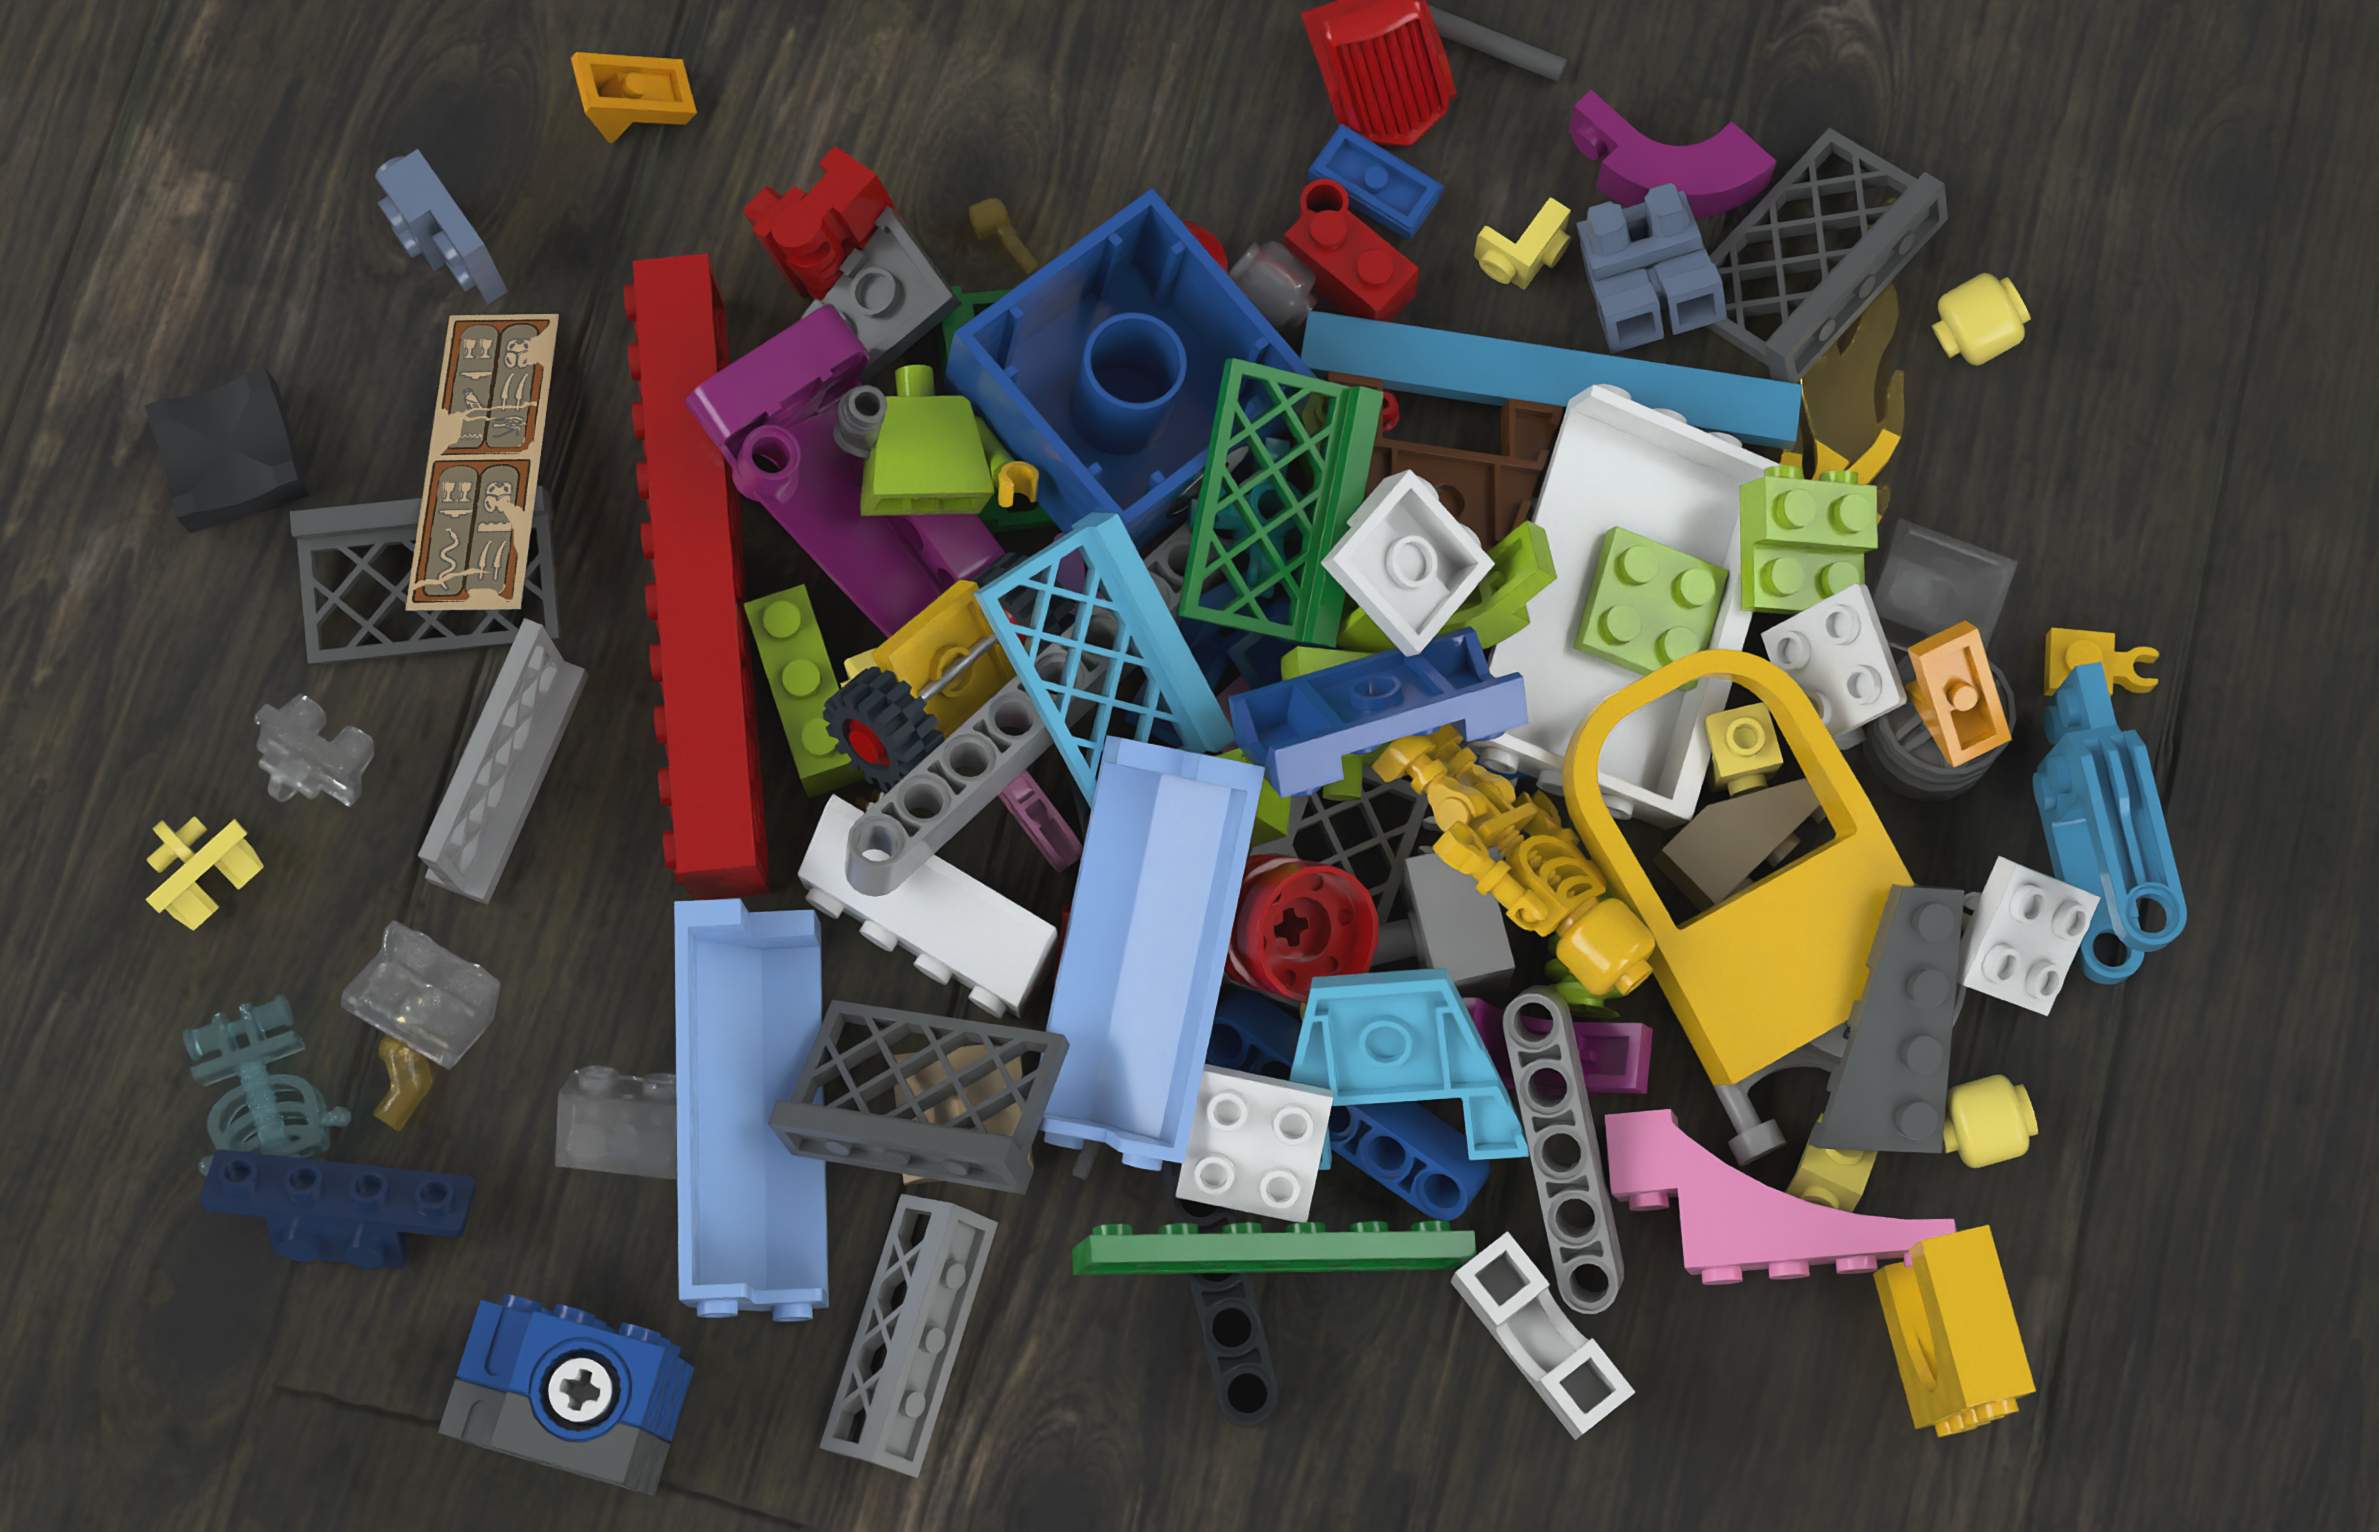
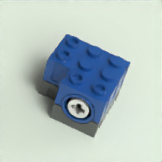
M510 1294L503 1295L501 1305L481 1300L456 1375L460 1379H455L438 1433L471 1445L655 1496L670 1447L667 1441H672L694 1369L692 1365L678 1358L681 1347L671 1344L670 1340L662 1338L658 1332L622 1322L617 1334V1329L606 1326L607 1323L595 1319L596 1315L556 1304L553 1312L542 1308L543 1305Z

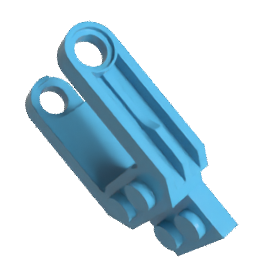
M2097 662L2075 666L2047 701L2048 706L2044 707L2043 724L2046 737L2051 745H2056L2037 766V772L2033 775V791L2055 878L2101 897L2090 921L2089 928L2083 936L2074 956L2076 964L2080 971L2090 980L2100 984L2111 985L2120 983L2131 976L2140 967L2144 958V952L2162 949L2182 932L2187 920V908L2146 745L2135 729L2122 732L2118 727L2102 663ZM2150 898L2162 905L2167 916V922L2162 931L2148 933L2140 929L2139 914L2135 900ZM2102 933L2114 934L2126 945L2127 957L2123 965L2110 967L2098 961L2093 952V941L2097 935Z

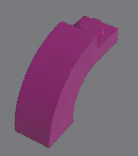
M1592 90L1582 97L1573 108L1569 127L1573 142L1586 157L1591 160L1600 159L1602 161L1596 187L1608 197L1626 207L1644 203V197L1648 194L1649 189L1672 183L1676 186L1678 192L1684 190L1695 219L1715 216L1745 204L1768 187L1777 162L1732 121L1718 134L1706 141L1693 145L1673 146L1656 142L1642 135Z

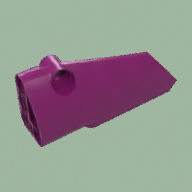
M828 304L812 312L704 381L686 398L684 404L732 466V479L737 490L746 498L760 502L861 611L890 638L960 579L971 581L998 557L1006 554L977 514L861 516L860 505L864 459L844 452L834 439L833 429L839 419L837 408L841 397L850 389L862 386L860 377L870 360V356L867 354L866 347L834 305ZM752 456H764L771 460L780 471L777 473H767L760 470L755 465Z

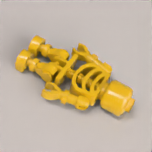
M1450 723L1442 725L1437 732L1429 735H1408L1395 739L1371 767L1386 783L1409 774L1413 779L1410 786L1419 796L1427 794V800L1432 807L1435 821L1439 828L1445 832L1432 847L1445 863L1462 874L1472 876L1478 882L1474 888L1483 897L1489 892L1508 910L1505 914L1519 927L1528 931L1535 930L1543 937L1556 931L1561 937L1556 947L1559 961L1590 994L1601 996L1617 988L1623 996H1626L1652 973L1654 969L1646 960L1652 954L1655 947L1654 935L1620 899L1610 898L1602 902L1598 900L1606 892V877L1593 860H1588L1577 847L1580 840L1571 828H1562L1557 809L1543 792L1538 789L1530 798L1529 794L1523 791L1516 799L1514 788L1506 778L1491 773L1480 765H1476L1477 756L1469 747L1462 750L1458 746L1463 737ZM1521 829L1527 832L1531 837L1524 840V835H1519ZM1497 846L1496 850L1498 852L1501 851V856H1506V860L1504 861L1501 858L1496 863L1489 856L1488 849Z

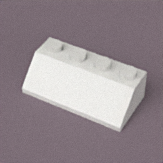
M833 794L824 808L798 872L804 888L809 891L805 899L818 910L832 918L838 919L843 911L863 923L859 932L879 947L892 952L897 944L916 955L918 958L914 962V966L935 981L946 985L952 977L972 989L968 998L986 1012L1001 1018L1004 1012L1008 1011L1021 1019L1055 965L1059 945L1056 927L934 854L897 889L889 894L877 897L861 894L853 889L847 881L845 860L849 830L864 812ZM873 849L862 853L864 857L873 861H883L890 858L889 854L882 850Z

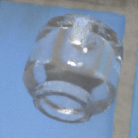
M1277 240L1269 241L1262 247L1254 241L1228 273V276L1276 331L1286 322L1297 329L1308 316V310L1311 311L1318 302V299L1310 293L1316 282V273L1294 252Z

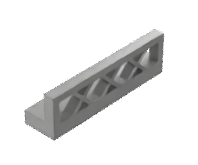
M906 1194L900 1195L819 1448L918 1478L998 1222L954 1203ZM918 1215L931 1216L924 1239L913 1248L911 1237ZM906 1280L908 1289L903 1304L893 1311L891 1300L895 1287ZM885 1343L887 1355L883 1367L873 1375L870 1365L874 1353ZM864 1407L867 1417L858 1444L846 1441L854 1415Z

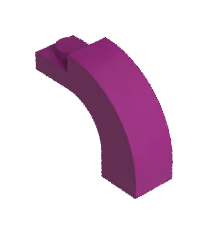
M1461 997L1505 1088L1516 1090L1503 1030L1505 1011L1479 998ZM1520 1015L1523 1026L1531 1033L1544 1035L1551 1032L1553 1028V1020ZM1572 1022L1588 1097L1597 1098L1598 1092L1647 1094L1652 1028L1643 1023ZM1542 1068L1535 1071L1534 1085L1539 1093L1566 1095L1567 1083L1559 1071L1552 1068Z

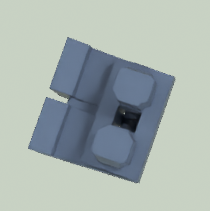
M1672 183L1649 189L1648 194L1644 197L1645 202L1621 209L1619 204H1614L1611 201L1589 207L1587 220L1576 223L1587 278L1594 295L1610 354L1663 339L1664 332L1660 312L1663 309L1673 335L1727 319L1721 277L1715 263H1711L1702 242L1684 190L1678 192L1676 186Z

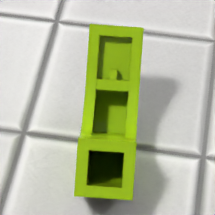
M1526 520L1486 554L1495 563L1494 566L1435 636L1471 626L1476 631L1481 648L1484 650L1506 640L1529 625L1530 619L1526 603L1557 579L1545 529ZM1346 592L1336 645L1348 651L1372 654L1398 648Z

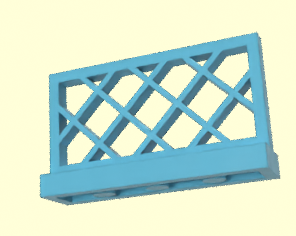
M1092 512L1071 525L1073 531L973 593L1091 809L1097 785L1095 776L1101 752L1104 751V740L1112 707L1140 714L1134 736L1135 741L1148 743L1154 718L1172 723L1183 744L1178 750L1203 754L1206 751L1217 753L1235 741L1234 732L1119 515L1117 513ZM1077 548L1088 567L1082 594L1054 586L1060 559ZM1043 570L1040 582L1029 580V578ZM1018 585L1038 590L1029 628L1010 623L997 600ZM1098 587L1105 600L1095 598ZM1051 594L1080 602L1071 639L1042 632ZM1093 606L1111 610L1118 623L1112 650L1084 643ZM1016 633L1027 636L1024 647ZM1040 640L1069 647L1060 684L1041 680L1034 667ZM1128 643L1135 656L1126 654ZM1082 651L1110 658L1101 696L1073 688ZM1124 662L1141 666L1148 679L1142 706L1115 699ZM1047 690L1057 692L1055 704ZM1071 696L1099 703L1090 741L1073 737L1065 724ZM1158 699L1165 712L1156 710ZM1078 746L1088 748L1085 759Z

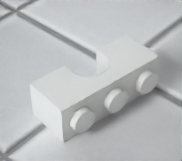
M1508 1231L1455 1272L1451 1280L1453 1286L1575 1440L1635 1393L1593 1338L1591 1340L1585 1338L1564 1315L1549 1292L1548 1286L1550 1284Z

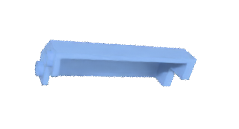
M1106 736L1046 1032L1065 1035L1070 1046L1038 1128L1041 1131H1045L1044 1142L1072 1149H1083L1084 1139L1105 1142L1115 1150L1123 1153L1122 1163L1148 1170L1160 1171L1163 1160L1184 1164L1265 767L1115 736ZM1041 1052V1057H1040L1039 1066H1040V1063H1041L1042 1058H1043V1056H1044V1053H1042V1052Z
M740 898L675 901L679 1300L688 1307L697 1308V1316L704 1318L732 1317L738 1315V1310L773 1311V1321L779 1322L813 1319L812 1309L829 1308L826 1161L791 1155L770 1127L768 1121L777 1100L790 1102L823 1023L821 923L814 909L749 913ZM824 1085L818 1088L812 1104L825 1106Z

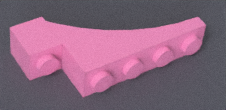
M1671 1109L1605 1115L1611 1194L1619 1202L1629 1201V1210L1665 1209L1669 1207L1668 1198L1678 1197L1684 1266L1691 1275L1702 1274V1283L1705 1285L1742 1282V1271L1769 1269L1770 1279L1803 1278L1810 1276L1809 1265L1836 1263L1838 1274L1867 1273L1878 1270L1877 1260L1904 1258L1905 1268L1914 1269L1909 1248L1920 1240L1957 1232L1954 1219L1904 1220L1859 1215L1813 1204L1768 1187L1725 1164L1688 1137L1678 1128V1118Z

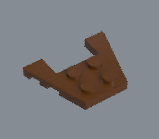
M1328 371L1323 378L1324 381L1348 387L1363 386L1383 391V379L1333 371ZM1323 397L1326 408H1328L1329 398ZM1382 398L1363 502L1384 478L1411 469L1416 476L1425 479L1434 487L1438 494L1439 502L1458 523L1467 526L1477 535L1482 550L1487 553L1524 523L1531 504L1529 500L1537 478L1544 468L1549 454L1547 450L1554 431L1558 428L1562 418L1563 407L1509 398L1501 408L1500 456L1385 439L1383 437Z

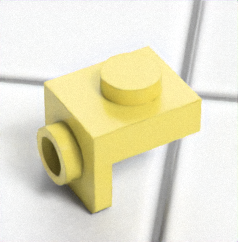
M1550 197L1516 244L1492 228L1484 226L1477 236L1474 257L1479 261L1483 271L1494 280L1504 284H1508L1511 281L1525 290L1543 264L1553 268L1566 251L1572 238L1566 233L1571 210Z
M1761 702L1708 715L1704 721V726L1712 757L1709 760L1705 775L1710 793L1729 789L1730 796L1736 798L1768 788L1766 780L1772 779L1784 763L1768 707Z
M1821 1113L1817 1122H1822L1824 1115L1823 1113ZM1809 1137L1797 1171L1785 1193L1813 1204L1852 1213L1863 1194L1878 1151L1819 1149L1808 1144Z

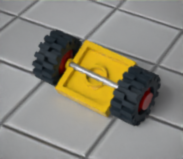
M1009 552L1006 555L1002 554L971 581L961 579L871 653L877 667L872 666L869 670L865 668L825 702L824 706L826 709L823 711V719L830 723L826 727L829 736L839 740L835 747L841 755L845 753L849 755L852 759L849 765L856 772L860 768L865 772L866 781L872 785L878 781L881 790L889 792L1017 676L1015 669L973 593L1030 557L1023 555L1021 558H1018L1015 552ZM1043 570L1029 578V580L1040 582ZM1058 580L1054 582L1055 587L1064 589ZM1018 585L997 600L1010 623L1029 628L1038 590ZM1051 594L1042 632L1061 636L1075 623L1076 615L1069 613L1075 607L1071 599ZM1016 633L1024 647L1027 636ZM1040 640L1036 657L1052 643Z

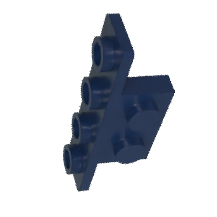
M220 1149L214 1154L199 1199L201 1207L205 1211L265 1217L275 1255L286 1256L299 1262L325 1260L351 1263L363 1269H377L379 1267L404 1269L410 1250L407 1233L459 1238L463 1235L476 1186L474 1178L471 1176Z

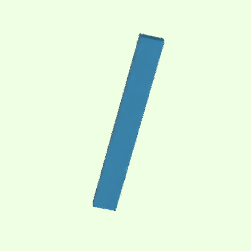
M1308 310L1301 360L1318 379H1323L1328 371L1383 379L1384 389L1497 406H1504L1509 398L1558 405L1563 407V416L1571 398L1593 384H1608L1624 389L1631 395L1632 401L1650 409L1664 408L1675 411L1687 419L1686 424L1706 433H1725L1737 438L1742 443L1793 450L1797 439L1802 384Z

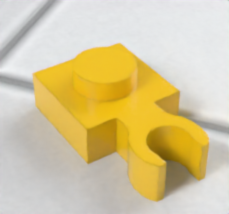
M2051 628L2046 634L2044 695L2052 696L2075 666L2097 662L2102 663L2110 697L2113 694V683L2120 684L2125 689L2134 693H2148L2158 684V679L2139 677L2134 671L2133 664L2134 662L2153 664L2159 657V652L2154 648L2145 646L2133 648L2128 652H2115V633Z

